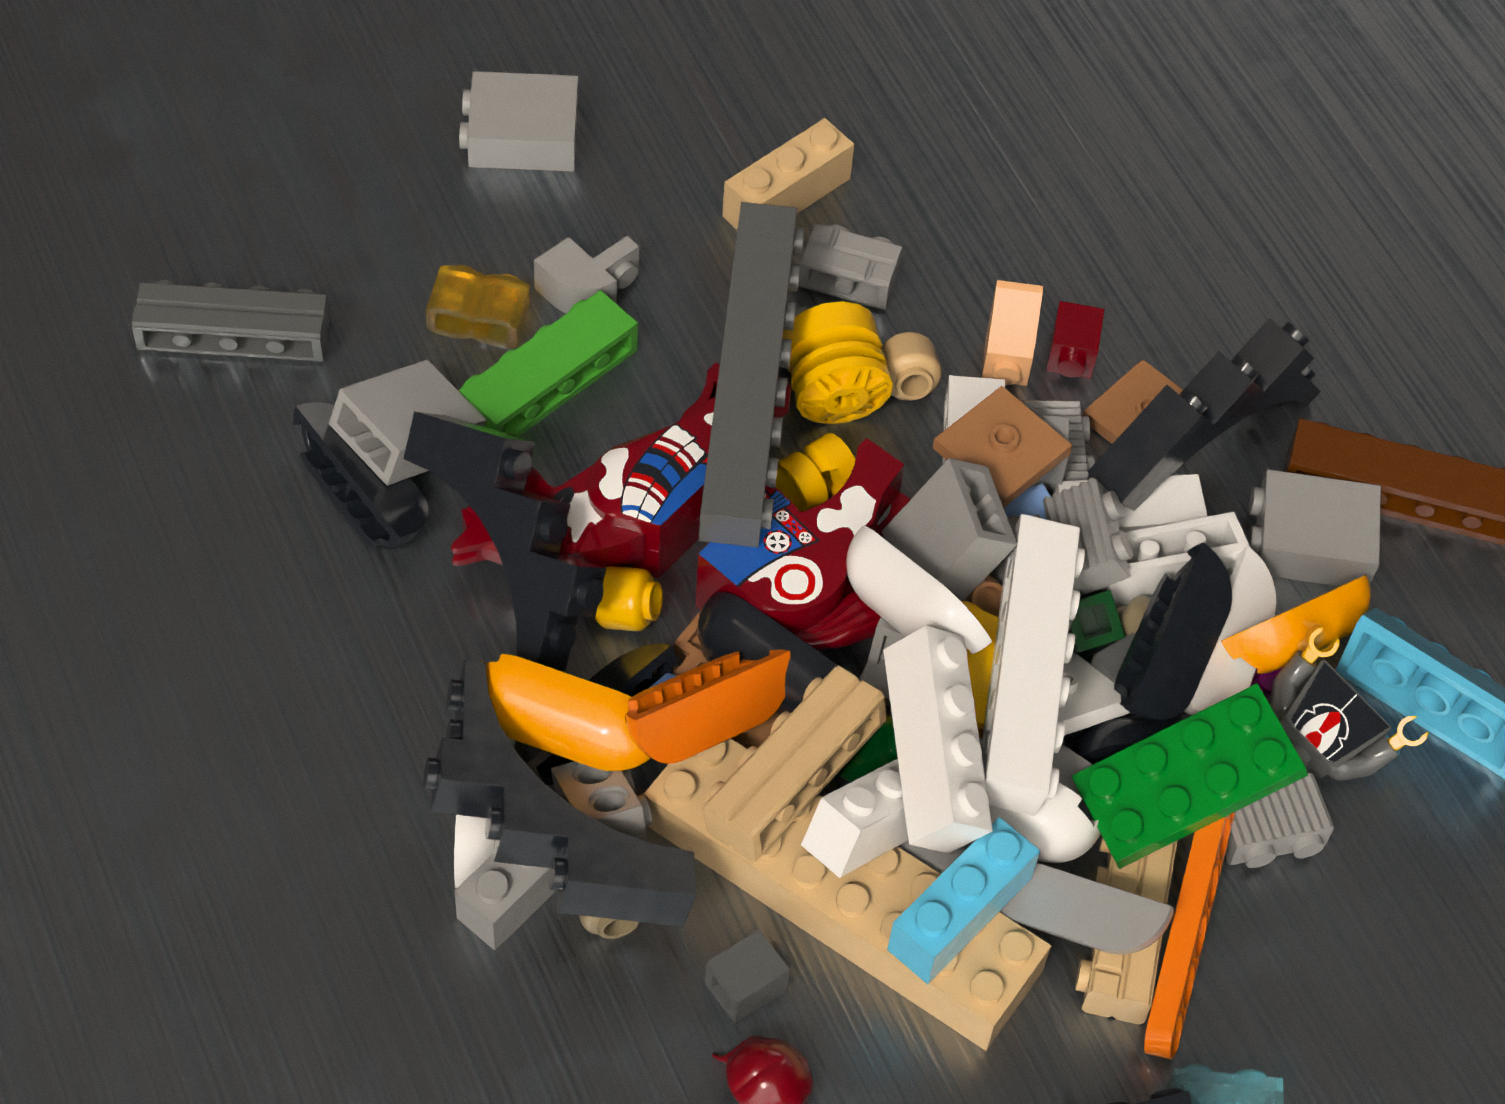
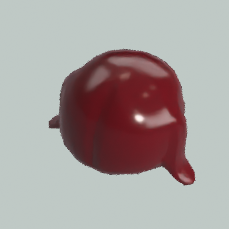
M751 1036L725 1055L712 1053L713 1058L727 1063L725 1068L727 1085L739 1104H805L812 1092L814 1080L807 1059L797 1048L785 1040Z

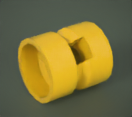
M827 433L803 448V453L795 451L778 461L776 487L800 512H804L824 503L844 486L853 470L856 459L841 438L833 433Z

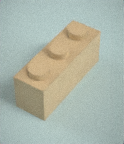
M826 118L822 119L724 182L722 216L735 229H738L741 202L797 208V213L850 180L855 144Z

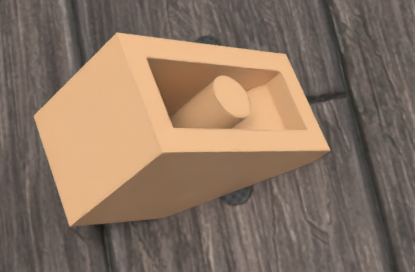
M997 280L985 338L982 378L1005 379V385L1027 386L1034 356L1043 286Z

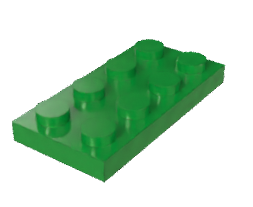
M1258 683L1071 775L1093 820H1099L1097 827L1118 869L1308 776L1305 765Z

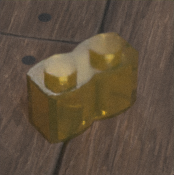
M466 265L440 266L426 308L427 329L446 337L458 339L473 338L487 345L504 348L517 347L530 304V284L510 274L483 275Z

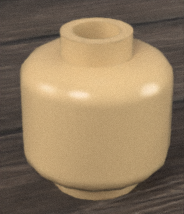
M904 332L894 335L882 345L881 350L887 360V369L893 382L891 396L899 400H917L932 393L939 385L942 376L941 366L936 348L928 337L916 332Z

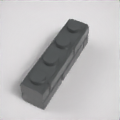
M159 280L156 283L140 282L137 305L135 304L132 318V330L137 350L324 362L331 317L328 295L318 294L310 289H299L295 292L272 291L264 286H253L249 289L226 288L218 283L188 286L179 285L172 280Z

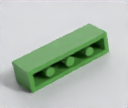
M600 290L587 300H580L575 303L567 314L553 324H546L541 327L533 338L519 348L507 351L488 370L482 374H475L470 377L463 387L459 389V392L486 419L484 427L519 437L637 352L638 322Z

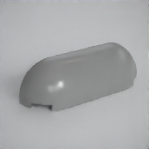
M1036 863L1032 879L1002 908L1000 913L1016 923L1105 953L1123 955L1139 952L1155 943L1167 929L1174 914V909L1170 905Z

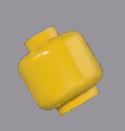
M606 567L603 582L604 593L595 616L597 623L604 629L644 631L651 621H656L661 613L663 603L661 584L654 581V577L647 569Z

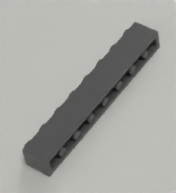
M741 202L700 513L699 541L758 548L761 528L771 529L774 499L764 498L765 487L775 488L778 458L769 457L770 446L780 447L783 418L774 417L775 407L784 408L788 378H779L778 375L779 368L789 369L792 340L783 339L784 329L793 330L796 302L787 301L788 292H798L800 264H792L791 262L792 255L802 256L805 229L795 227L797 208Z

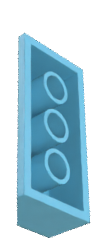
M1378 608L1364 613L1357 621L1336 671L1342 677L1406 717L1417 716L1412 720L1413 722L1505 779V687L1495 682L1484 671L1474 669L1453 656L1442 645L1431 642L1411 630L1400 619L1389 616Z

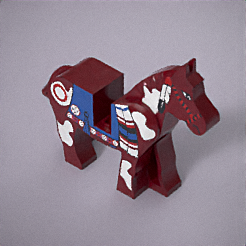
M715 362L707 370L706 384L700 397L684 412L680 421L612 447L601 455L593 465L557 487L550 486L535 468H531L526 480L525 491L571 504L567 518V532L562 540L559 553L605 568L608 566H629L647 569L653 577L659 579L699 540L700 513L720 364ZM788 382L784 408L775 407L774 417L782 418L789 413L791 384ZM866 438L857 447L855 464L847 482L833 497L814 508L800 512L776 486L775 488L765 487L764 498L774 499L771 529L761 528L758 548L710 542L698 554L695 606L701 611L706 601L716 592L734 594L752 604L817 651L845 647L874 637L881 616L867 606L854 591L847 574V552L853 537L862 526L869 527L883 537L882 530L911 500L900 492L905 464ZM470 506L466 509H461L464 532L451 545V552L455 553L452 557V564L454 566H462L490 560L503 565L498 550L478 515ZM890 506L888 516L878 524L879 519Z

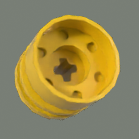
M844 301L823 303L806 309L795 316L793 330L784 329L783 339L792 340L788 369L791 374L790 383L795 393L796 406L803 417L814 423L830 425L851 422L868 416L879 409L891 396L892 378L887 369V360L881 350L882 343L875 319L867 308L857 303Z

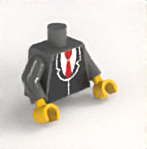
M1322 625L1314 626L1306 636L1308 647L1304 651L1298 650L1274 678L1269 704L1305 765L1307 774H1314L1316 782L1326 775L1337 781L1371 776L1401 755L1400 749L1403 746H1418L1422 744L1428 736V731L1415 741L1406 739L1402 731L1403 726L1417 717L1407 716L1399 722L1397 733L1391 737L1386 733L1390 731L1392 726L1325 659L1318 664L1315 662L1318 657L1333 655L1339 647V638L1336 636L1327 648L1318 649L1314 645V639L1324 627Z

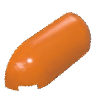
M769 650L770 655L762 659L741 661L739 651L733 652L634 695L628 700L629 711L625 715L626 727L631 739L648 757L661 763L673 764L686 760L764 723L778 710L786 696L785 677L791 658L790 651Z

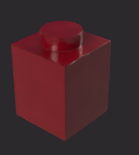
M1059 301L1052 331L1047 372L1058 373L1072 378L1092 379L1099 351L1105 309Z

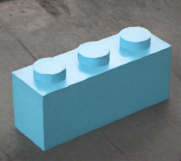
M1000 817L992 823L993 832L976 839L893 922L887 950L927 985L1032 879L1040 850Z

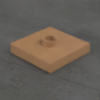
M1142 359L1083 411L1082 416H1088L1090 428L1113 444L1166 385L1179 394L1183 389Z
M1000 386L935 437L933 449L946 460L952 458L987 466L1003 508H1005L1068 457L1071 453L1072 444L1007 389Z

